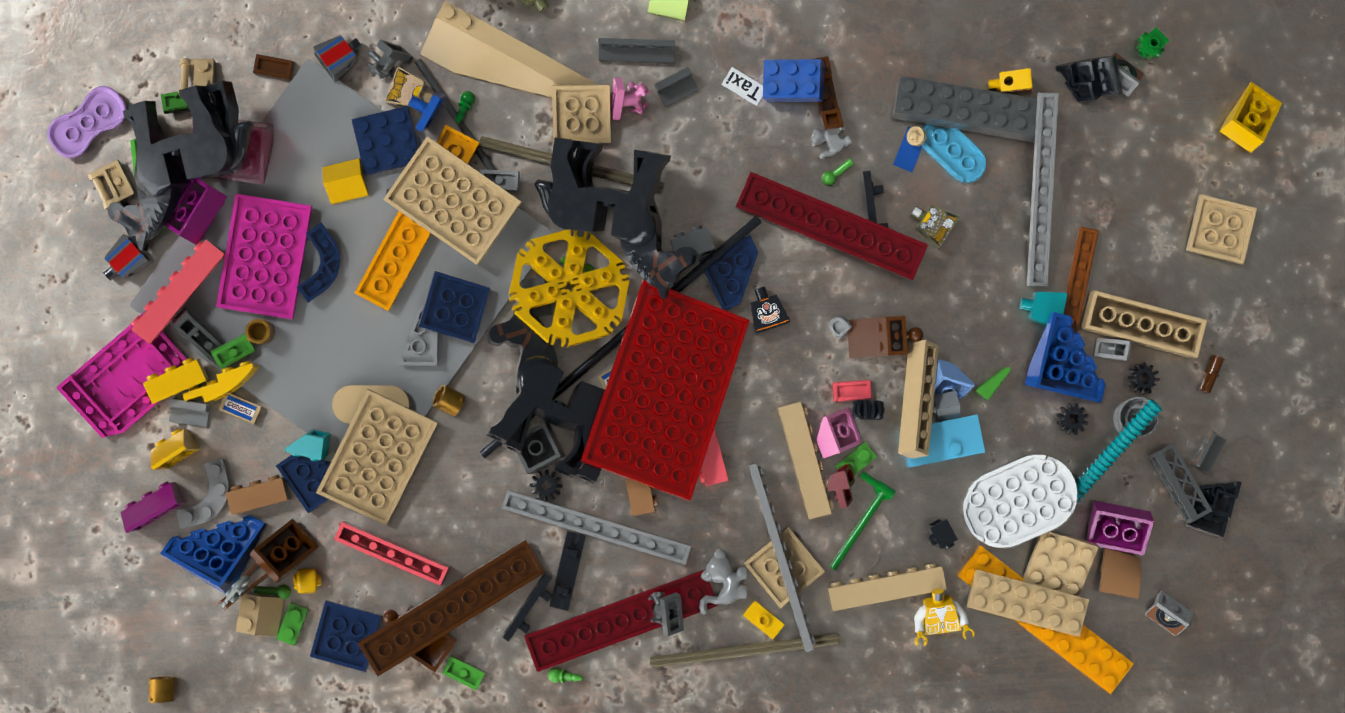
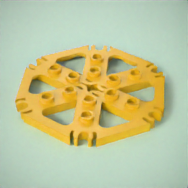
M569 229L530 239L525 245L529 251L526 252L522 248L519 250L508 296L511 295L509 301L516 300L518 302V305L512 307L517 317L547 343L551 336V345H554L555 339H560L562 342L561 347H564L567 340L568 345L566 348L609 336L613 332L609 325L611 323L618 327L622 321L630 279L624 281L628 279V274L622 275L620 273L621 270L626 268L625 265H622L623 261L594 235L590 233L589 240H587V231L584 232L583 237H579L577 235L578 230H574L571 236V230ZM558 240L567 241L568 246L563 268L543 251L544 244ZM589 247H595L609 260L607 267L583 273L586 253ZM528 264L548 283L527 289L522 288L519 282L523 266ZM567 283H569L570 286H575L572 289V292H570L569 289H564L567 286ZM616 285L619 288L616 308H607L590 292ZM556 302L551 327L546 328L542 326L529 313L530 309ZM575 307L597 326L595 330L579 335L572 332L571 327Z

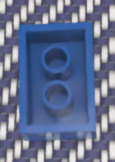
M821 59L764 60L763 99L767 102H824L825 63Z

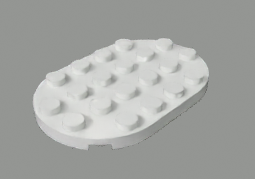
M1046 455L1023 457L981 476L971 485L963 506L965 522L971 533L978 540L996 548L1018 546L1053 531L1068 521L1077 505V483L1071 471L1057 459Z

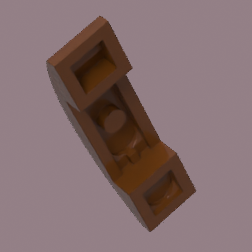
M829 57L815 58L821 59L825 63L824 102H817L824 130L841 128L844 125L835 94Z

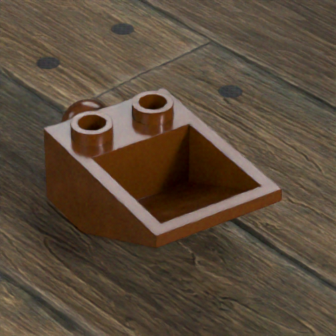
M905 316L848 320L853 325L848 330L849 358L907 355V339L917 342L923 338V331L918 327H913L906 331ZM893 323H897L899 325L898 330L892 329ZM895 342L900 344V348L897 350L893 348Z
M410 605L406 612L414 607ZM392 609L385 611L383 614V621L386 624L398 618L397 612ZM447 633L411 657L433 672H436L457 639Z

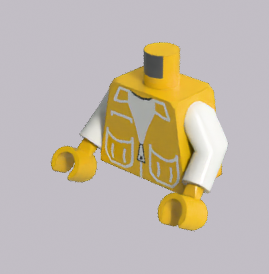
M937 588L932 590V598L923 600V606L918 609L914 617L915 633H917V637L914 639L916 646H918L919 638L923 639V645L926 646L928 641L925 636L961 631V627L964 629L962 633L964 639H966L965 632L968 630L972 632V637H974V631L969 629L968 626L970 622L966 610L958 601H953L950 595L944 596L943 589Z

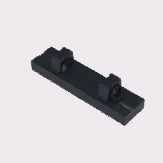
M863 171L868 217L870 221L877 223L874 195L884 194L883 185L873 186L871 171ZM888 223L880 224L884 227L889 228Z
M567 531L550 607L569 610L586 535Z
M545 571L503 632L502 638L509 642L517 629L527 634L530 625L523 621L539 597L547 602L552 597V594L545 590L552 579L550 573Z

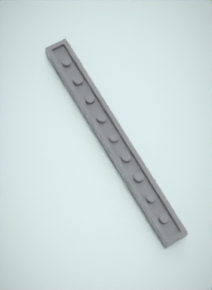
M1037 93L1027 286H1048L1059 93Z
M754 463L748 465L801 640L805 651L809 652L814 650L812 645L816 643L813 634L808 633L807 626H810L807 615H803L801 610L804 607L801 596L797 597L795 589H798L796 578H792L790 570H793L790 559H786L784 552L787 551L784 540L780 541L778 533H781L778 521L774 522L772 516L776 513L773 504L768 503L767 496L770 494L767 484L763 485L761 480L764 477L761 466L757 467V464Z
M507 490L501 508L686 565L691 546L537 500L536 498Z

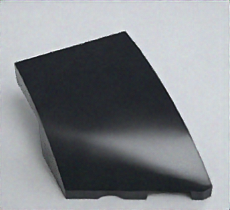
M1116 55L1079 60L1055 66L1057 72L1060 71L1065 78V84L1072 90L1078 102L1094 101L1101 96L1119 95L1123 92Z
M1242 482L1200 485L1199 488L1211 507L1212 512L1187 524L1185 522V527L1222 539L1228 520L1231 518L1234 503L1238 498ZM1195 501L1193 508L1196 513L1199 514L1205 511L1202 503Z

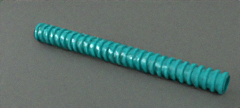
M1148 399V403L1143 405L1144 408H1140V412L1135 414L1136 417H1132V421L1127 423L1128 426H1124L1123 431L1119 432L1120 435H1116L1115 440H1111V445L1108 444L1107 449H1103V453L1099 454V458H1095V462L1090 464L1091 467H1087V471L1082 473L1083 476H1079L1078 481L1075 480L1078 488L1077 502H1081V497L1084 498V494H1088L1089 489L1093 488L1092 485H1096L1097 480L1101 479L1100 476H1104L1105 471H1109V466L1112 467L1113 462H1117V458L1121 457V453H1125V449L1130 447L1129 444H1133L1134 439L1137 440V435H1141V431L1146 430V425L1149 426V422L1154 421V417L1158 416V412L1163 411L1158 403Z

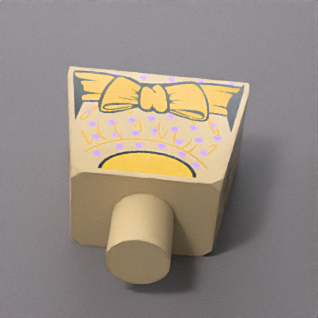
M397 67L385 102L393 106H408V108L414 109L408 105L413 95L429 103L434 94L425 91L426 83Z

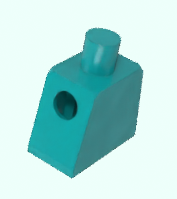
M1034 292L1032 300L1021 298L1019 309L1029 311V320L1046 326L1052 312L1064 314L1067 293Z

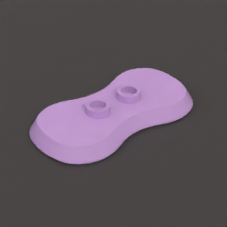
M99 86L87 94L82 104L76 110L54 119L49 125L47 136L55 151L65 158H75L86 151L91 141L98 134L120 125L125 118L123 111L127 110L122 97L111 87Z

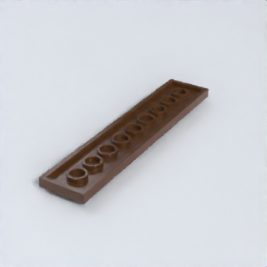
M524 539L357 643L376 675L380 676L545 572Z

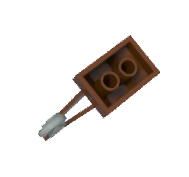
M292 518L252 550L249 555L256 563L241 579L231 586L232 588L225 593V597L218 604L224 610H227L238 599L269 576L275 583L282 581L319 546ZM261 567L266 574L248 587L247 584L250 581V577Z

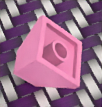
M849 407L823 417L816 439L823 458L838 454L863 443Z

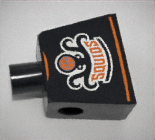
M765 287L754 290L758 301L750 303L755 334L790 323V319L777 295L768 297Z

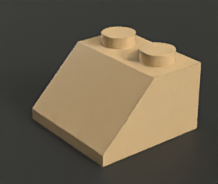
M254 592L246 593L241 598L235 632L277 636L280 630L285 600L277 596L256 594Z

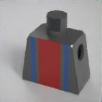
M337 36L315 45L313 53L335 83L357 63V56L354 52L361 49L362 46L357 38L347 43L342 36Z
M123 234L104 259L110 266L103 274L110 281L118 274L121 278L129 279L153 262L143 251H139L138 245L129 239L128 235Z

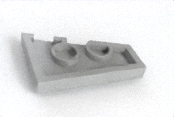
M418 308L399 366H438V333L418 327L423 308Z

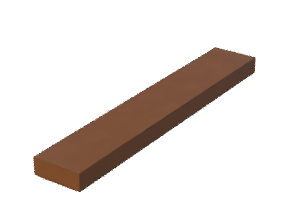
M1082 226L1078 229L1065 291L1067 298L1064 315L1071 316L1074 322L1071 326L1075 333H1078L1099 233V230Z

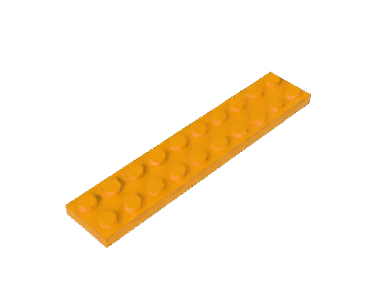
M446 124L436 143L468 165L480 144L478 141ZM398 211L359 283L355 294L390 311L431 233Z
M981 545L978 546L956 575L969 586L972 585L975 569L1019 581L1024 579ZM1015 620L1109 694L1114 691L1134 664L1085 625L1082 626L1080 637Z

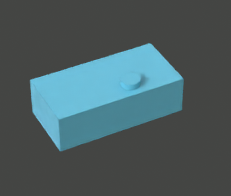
M978 414L932 423L929 456L912 459L905 456L906 466L910 468L985 453Z

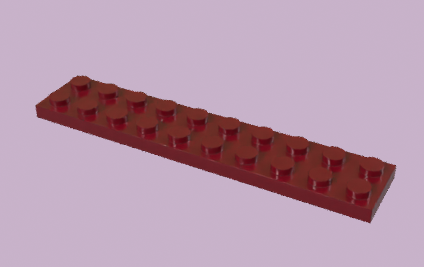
M751 171L736 204V208L912 281L928 247L926 243Z
M705 569L524 635L536 671L540 672L662 627L661 623L651 622V618L654 617L653 610L656 604L654 599L649 601L648 598L654 592H665V595L661 596V598L673 593L680 594L683 619L700 613V600L705 595L715 596L710 582L704 581L701 578ZM707 603V609L718 606V604Z

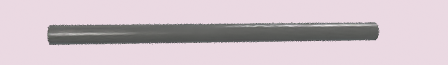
M418 59L415 64L435 94L438 92L445 94L422 59ZM446 96L442 104L463 134L476 140L463 120L460 123L456 122L458 112ZM479 145L476 154L487 170H494V165Z

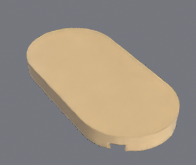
M349 385L339 389L332 401V408L336 417L348 424L351 423L367 389L410 408L409 397L402 389L396 386Z

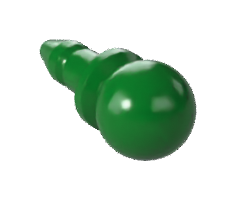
M464 91L460 95L458 103L460 108L456 115L457 123L463 120L466 111L470 110L471 105L475 102V96L470 91Z

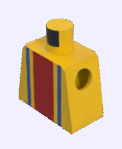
M1031 68L1000 72V79L988 80L989 91L1001 90V93L1012 95L1032 93ZM1011 81L1013 84L1007 86L1005 82Z

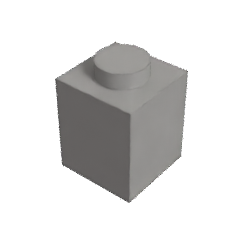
M956 391L934 395L933 415H937L938 422L961 417Z

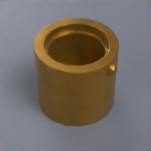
M253 319L246 325L247 341L260 345L268 344L275 335L273 325L266 320Z
M443 384L436 391L432 400V406L454 417L461 410L465 401V395Z
M159 676L148 678L150 703L175 701L174 677Z

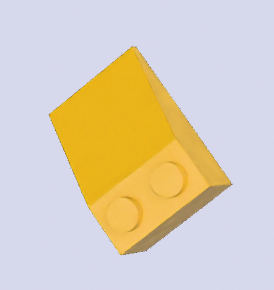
M1250 82L1227 116L1220 132L1251 153L1264 142L1282 102L1253 82Z
M179 428L171 433L172 437L165 440L164 438L154 444L156 447L151 450L152 470L169 469L200 449L189 429L182 430Z

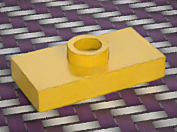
M755 600L743 614L746 619L771 639H774L785 625Z

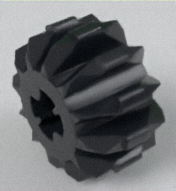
M1142 362L1141 367L1139 364H1134V369L1128 370L1132 376H1126L1127 380H1131L1127 386H1134L1132 392L1136 393L1139 390L1140 395H1144L1145 391L1148 394L1152 393L1151 388L1157 389L1158 386L1154 382L1160 381V378H1155L1154 375H1157L1159 372L1158 370L1152 372L1153 365L1147 367L1146 362ZM1140 376L1146 377V381L1140 380Z
M855 400L852 407L853 418L860 420L883 419L885 413L884 402L878 400Z
M1067 403L1066 409L1064 407L1059 408L1062 414L1056 413V417L1061 418V420L1056 421V424H1062L1059 430L1064 431L1066 429V435H1070L1071 432L1074 435H1078V430L1081 432L1085 430L1082 424L1088 425L1089 423L1084 421V418L1089 417V415L1082 414L1085 408L1081 407L1078 409V403H1074L1073 407L1070 403ZM1069 416H1075V418H1074L1075 423H1074V422H1072V423L1069 422V421H1070V417H1069Z
M545 469V476H543L541 471H538L537 473L540 478L532 476V479L537 483H530V487H536L531 493L539 492L537 500L542 495H544V502L548 501V495L552 501L555 500L553 492L556 495H560V491L556 490V488L563 487L562 484H556L557 481L561 480V477H557L554 480L555 471L550 476L548 469ZM545 480L549 481L548 484L551 483V487L547 491H544V488L541 487Z

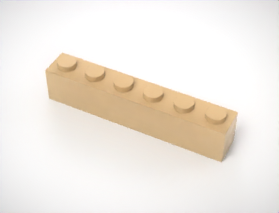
M928 340L917 341L908 345L898 454L911 459L929 456L939 345Z
M797 402L779 407V415L807 517L810 520L832 514L833 503L831 497L827 498L826 490H828L827 481L822 479L820 473L823 471L821 460L817 461L815 453H818L816 442H812L810 436L813 434L811 424H807L805 416H808L806 405Z
M937 563L926 564V568L918 569V566L906 568L907 572L899 573V570L887 572L888 575L880 577V574L869 575V579L861 580V577L849 579L850 583L842 584V581L832 582L831 586L827 587L831 610L838 611L931 593L932 590L937 588L947 590L943 568L940 565L937 566Z

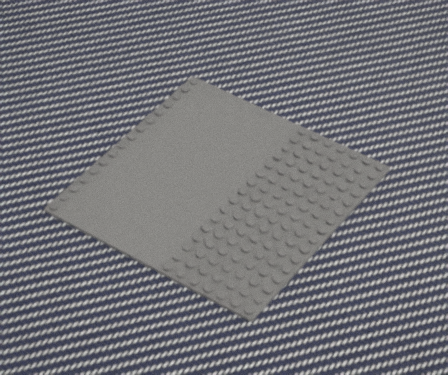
M308 59L250 137L246 159L242 168L233 174L223 175L214 187L226 195L227 198L201 241L208 240L225 254L235 194L310 205L313 208L309 231L322 222L336 242L339 250L340 265L335 281L327 290L309 303L306 302L298 291L294 320L218 308L216 305L224 264L223 258L175 317L186 307L222 344L244 334L246 325L253 319L269 321L275 329L272 341L264 345L251 342L255 351L225 368L233 367L235 369L240 367V363L246 361L257 363L259 368L242 387L306 433L312 429L331 433L329 449L336 453L350 425L339 420L333 412L332 401L336 392L349 385L396 386L402 389L409 397L410 409L426 416L432 408V400L438 388L443 384L448 386L511 296H508L519 250L522 248L528 252L529 249L525 245L530 239L552 234L553 232L518 208L479 265H476L431 233L390 311L355 294L359 283L399 211L383 199L386 196L387 189H391L405 167L367 176L364 175L369 196L337 204L330 203L323 184L322 167L360 158L351 119L383 111L340 80L334 83L326 70ZM415 134L419 148L424 140ZM179 236L130 303L131 308L140 314L145 312V306L150 301L154 302L158 298L156 293L163 285L167 287L171 282L169 280L170 276L175 271L179 272L183 268L181 264L188 255L190 257L193 256L196 252L194 250L196 245ZM307 238L300 284L312 277L320 265V256L309 238ZM549 243L543 245V251L546 249ZM528 264L522 268L519 284H521V280L531 270ZM434 271L490 288L475 343L438 333V366H399L418 308H424ZM171 320L164 331L222 372L218 364L215 365L174 328Z

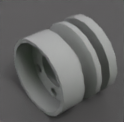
M1133 397L1116 407L1113 414V424L1118 433L1123 431L1124 426H1128V422L1132 421L1130 419L1131 416L1139 413L1140 408H1144L1143 405L1148 403V399ZM1159 412L1158 416L1154 417V421H1150L1149 426L1146 425V430H1142V434L1137 435L1138 438L1150 435L1157 428Z

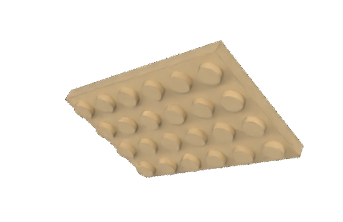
M429 137L425 138L383 199L476 265L480 264L522 203Z
M367 389L316 493L387 525L438 422Z

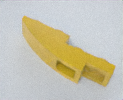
M246 361L240 363V367L235 369L233 367L224 368L222 373L216 375L217 380L206 382V386L201 388L199 385L188 388V392L182 394L184 401H193L203 397L205 403H212L222 399L244 385L254 375L259 365Z

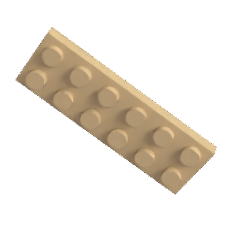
M975 569L966 607L1080 637L1089 599Z

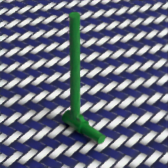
M862 471L859 477L874 487L877 496L829 567L835 571L883 499L891 500L896 492L882 481L876 480L864 471Z

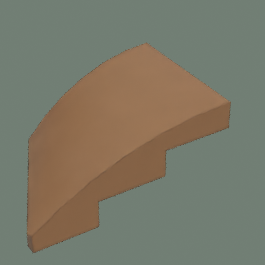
M1102 548L1103 558L1100 570L1102 575L1099 592L1139 599L1141 584L1140 558L1133 553Z

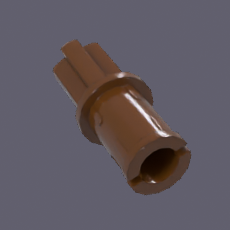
M1217 355L1212 356L1208 369L1204 371L1206 374L1200 386L1201 391L1205 393L1211 392L1216 378H1219L1218 374L1225 360L1224 358Z

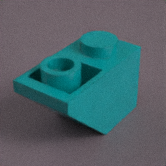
M312 429L287 446L285 452L291 453L295 457L305 456L309 457L312 461H320L328 455L331 433Z

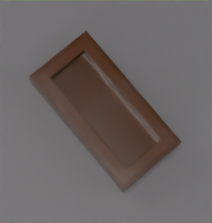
M256 54L253 73L291 81L295 62Z

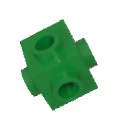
M1155 27L1149 34L1145 32L1138 38L1140 43L1136 46L1137 52L1145 59L1150 60L1152 57L1157 59L1165 51L1163 47L1168 43L1169 39Z

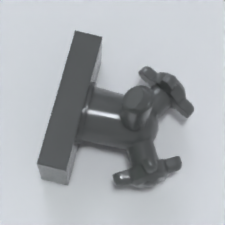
M381 39L376 46L384 52L382 57L375 51H368L367 53L375 61L374 64L368 63L371 76L375 77L378 74L380 79H393L392 71L395 69V63L399 60L409 63L412 59V56L400 45Z
M654 592L648 598L649 601L654 599L656 604L653 610L654 617L651 618V622L661 623L663 625V634L666 636L684 631L680 594L673 593L661 598V596L665 595V592Z

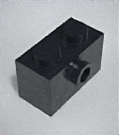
M941 517L925 526L932 546L935 545L940 549L947 550L955 545L954 542L958 540L946 518Z

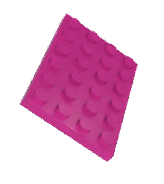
M235 194L216 307L294 320L298 289L296 287L300 285L308 238L305 233L309 231L313 206Z

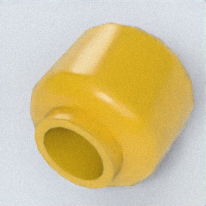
M314 568L298 569L296 574H293V589H297L299 594L315 593L318 586H321V574H317Z

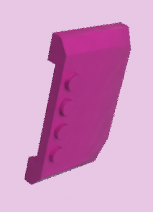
M130 323L126 329L56 387L101 438L125 432L160 402L152 404L143 385V382L148 381L147 376L158 373V376L165 373L164 369L173 365L178 368L183 365L182 361L188 359L164 331L150 345L131 330L133 326Z

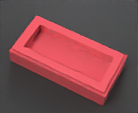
M871 380L832 383L834 402L872 399Z

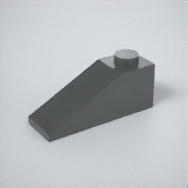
M185 307L172 319L174 328L216 365L217 362L212 356L211 351L223 344Z

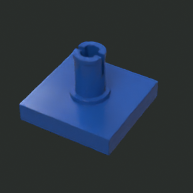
M441 92L434 94L429 103L415 95L411 97L408 105L422 113V117L415 127L417 130L423 132L428 129L446 97L445 94Z

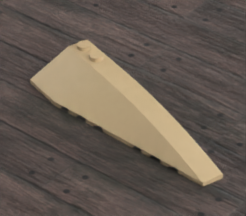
M447 1L444 2L436 16L420 54L455 74L505 85L534 94H541L552 98V85H598Z

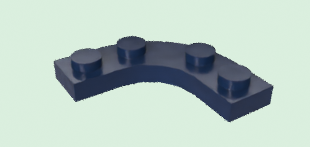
M322 222L305 233L320 256V265L317 272L296 287L307 303L332 285L337 277L340 265V254L337 244Z

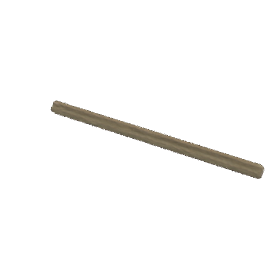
M484 136L480 138L479 145L483 148L551 165L552 154ZM593 165L592 176L631 186L633 184V174ZM660 182L656 192L662 193L664 188L663 182Z
M837 633L813 636L816 643L812 645L813 647L840 644V636ZM801 638L654 656L650 657L649 662L650 667L654 668L804 649Z

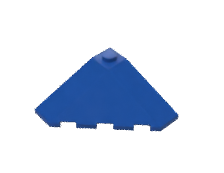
M1052 312L1029 365L1025 385L1102 403L1106 384L1103 378H1098L1095 372L1097 367L1092 357L1086 355L1083 349L1086 345L1081 335L1074 332L1071 326L1074 323L1071 316Z
M251 515L244 516L243 521L233 524L232 521L217 524L216 529L206 531L205 528L190 532L191 536L181 539L179 536L172 537L160 554L225 594L239 580L250 558L249 554L255 548L266 526L265 523Z

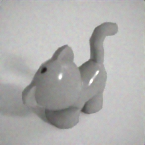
M717 549L714 557L707 564L706 570L703 571L701 578L707 582L723 583V588L718 596L705 595L700 600L699 609L701 614L708 613L707 603L728 605L738 599H745L747 597L746 586L740 585V581L747 578L746 568L739 567L734 572L732 562L727 558L725 551Z

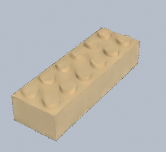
M1092 291L1089 293L1080 329L1120 340L1131 341L1135 344L1188 358H1198L1207 320L1114 295Z

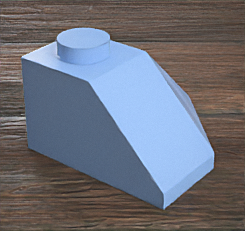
M938 359L934 395L956 391L958 399L964 398L975 386L974 383L955 364Z

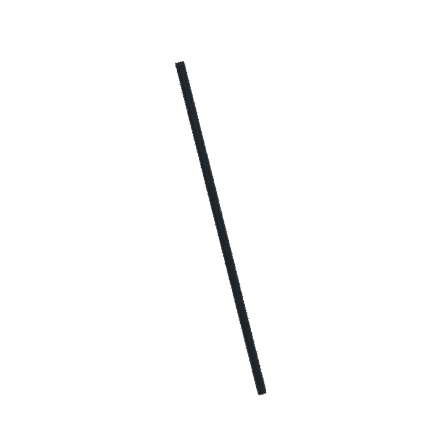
M757 216L753 217L678 281L677 286L670 289L679 293L758 227L762 221ZM626 327L559 383L552 401L616 348L622 341ZM493 439L479 453L485 459L501 446L502 442Z

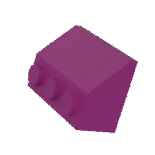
M190 179L191 184L185 187L180 194L176 209L165 226L197 245L203 239L209 225L213 223L217 212L224 205L227 196L200 179Z
M164 482L158 486L159 490L152 493V491H149L141 496L142 500L139 502L132 501L125 505L126 509L120 512L125 532L139 531L185 504L187 501L176 482Z
M1094 500L1089 516L1087 541L1097 544L1098 547L1144 556L1154 524L1151 511Z

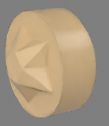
M912 127L907 132V141L911 145L921 146L927 139V133L921 127Z

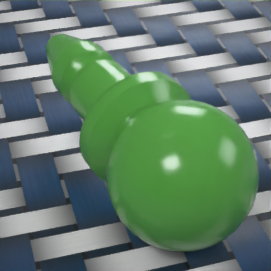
M557 667L552 668L548 673V678L553 683H565L566 680H573L575 682L583 680L582 676L567 673L566 669L561 670Z

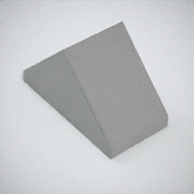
M1097 337L1094 356L1121 362L1129 361L1132 342Z

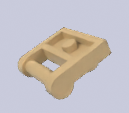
M214 58L180 59L181 82L178 90L188 88L189 68H194L193 86H207L214 83Z
M119 160L88 175L104 202L102 205L105 210H108L109 205L113 202H123L136 195ZM103 175L114 195L112 199H110L100 179Z

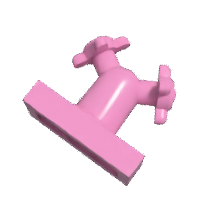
M614 77L610 102L613 120H620L623 106H635L631 108V112L643 114L645 107L649 104L648 102L641 103V96L651 93L646 85L642 82L639 85H635L632 81L627 86L628 91H625L622 77Z

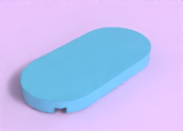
M931 124L924 125L923 129L927 133V139L922 145L923 149L954 179L959 182L970 183L983 175L986 169L985 155L961 130L932 126Z

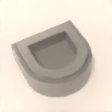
M843 316L834 317L829 324L830 331L838 340L853 327Z

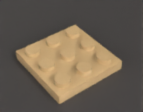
M610 84L552 85L553 143L554 138L592 143H611Z
M1202 194L1199 195L1186 251L1241 265L1244 264L1257 208Z
M787 527L778 535L780 541L784 540L787 551L784 552L786 559H790L793 570H790L792 578H796L798 589L795 590L796 594H799L825 571L791 529ZM770 541L746 560L744 565L779 608H782L790 600L772 542Z
M1054 530L1038 537L1025 570L1023 581L1079 596L1099 547L1097 544Z

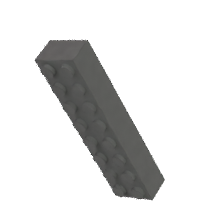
M900 76L896 87L892 119L926 125L931 124L932 126L950 129L955 128L962 131L1035 143L1037 99Z

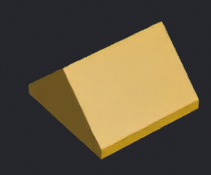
M360 158L322 167L323 184L331 204L369 196Z

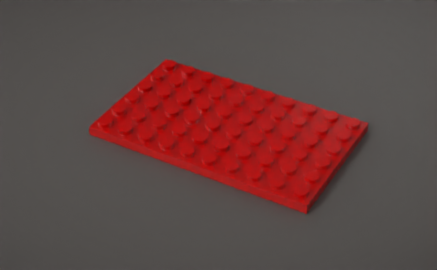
M643 279L581 462L691 501L750 320L672 289H669L668 298L662 299L658 289Z

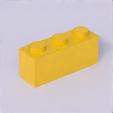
M193 357L182 361L183 365L178 368L175 365L164 369L165 373L158 376V373L147 376L148 381L143 382V385L152 404L207 381L209 378L200 358L196 360Z

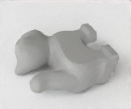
M844 127L824 131L818 128L813 130L811 137L812 146L820 145L826 141L829 150L821 152L819 155L821 160L839 153L844 147L852 144L848 135L843 138L839 135L844 132Z

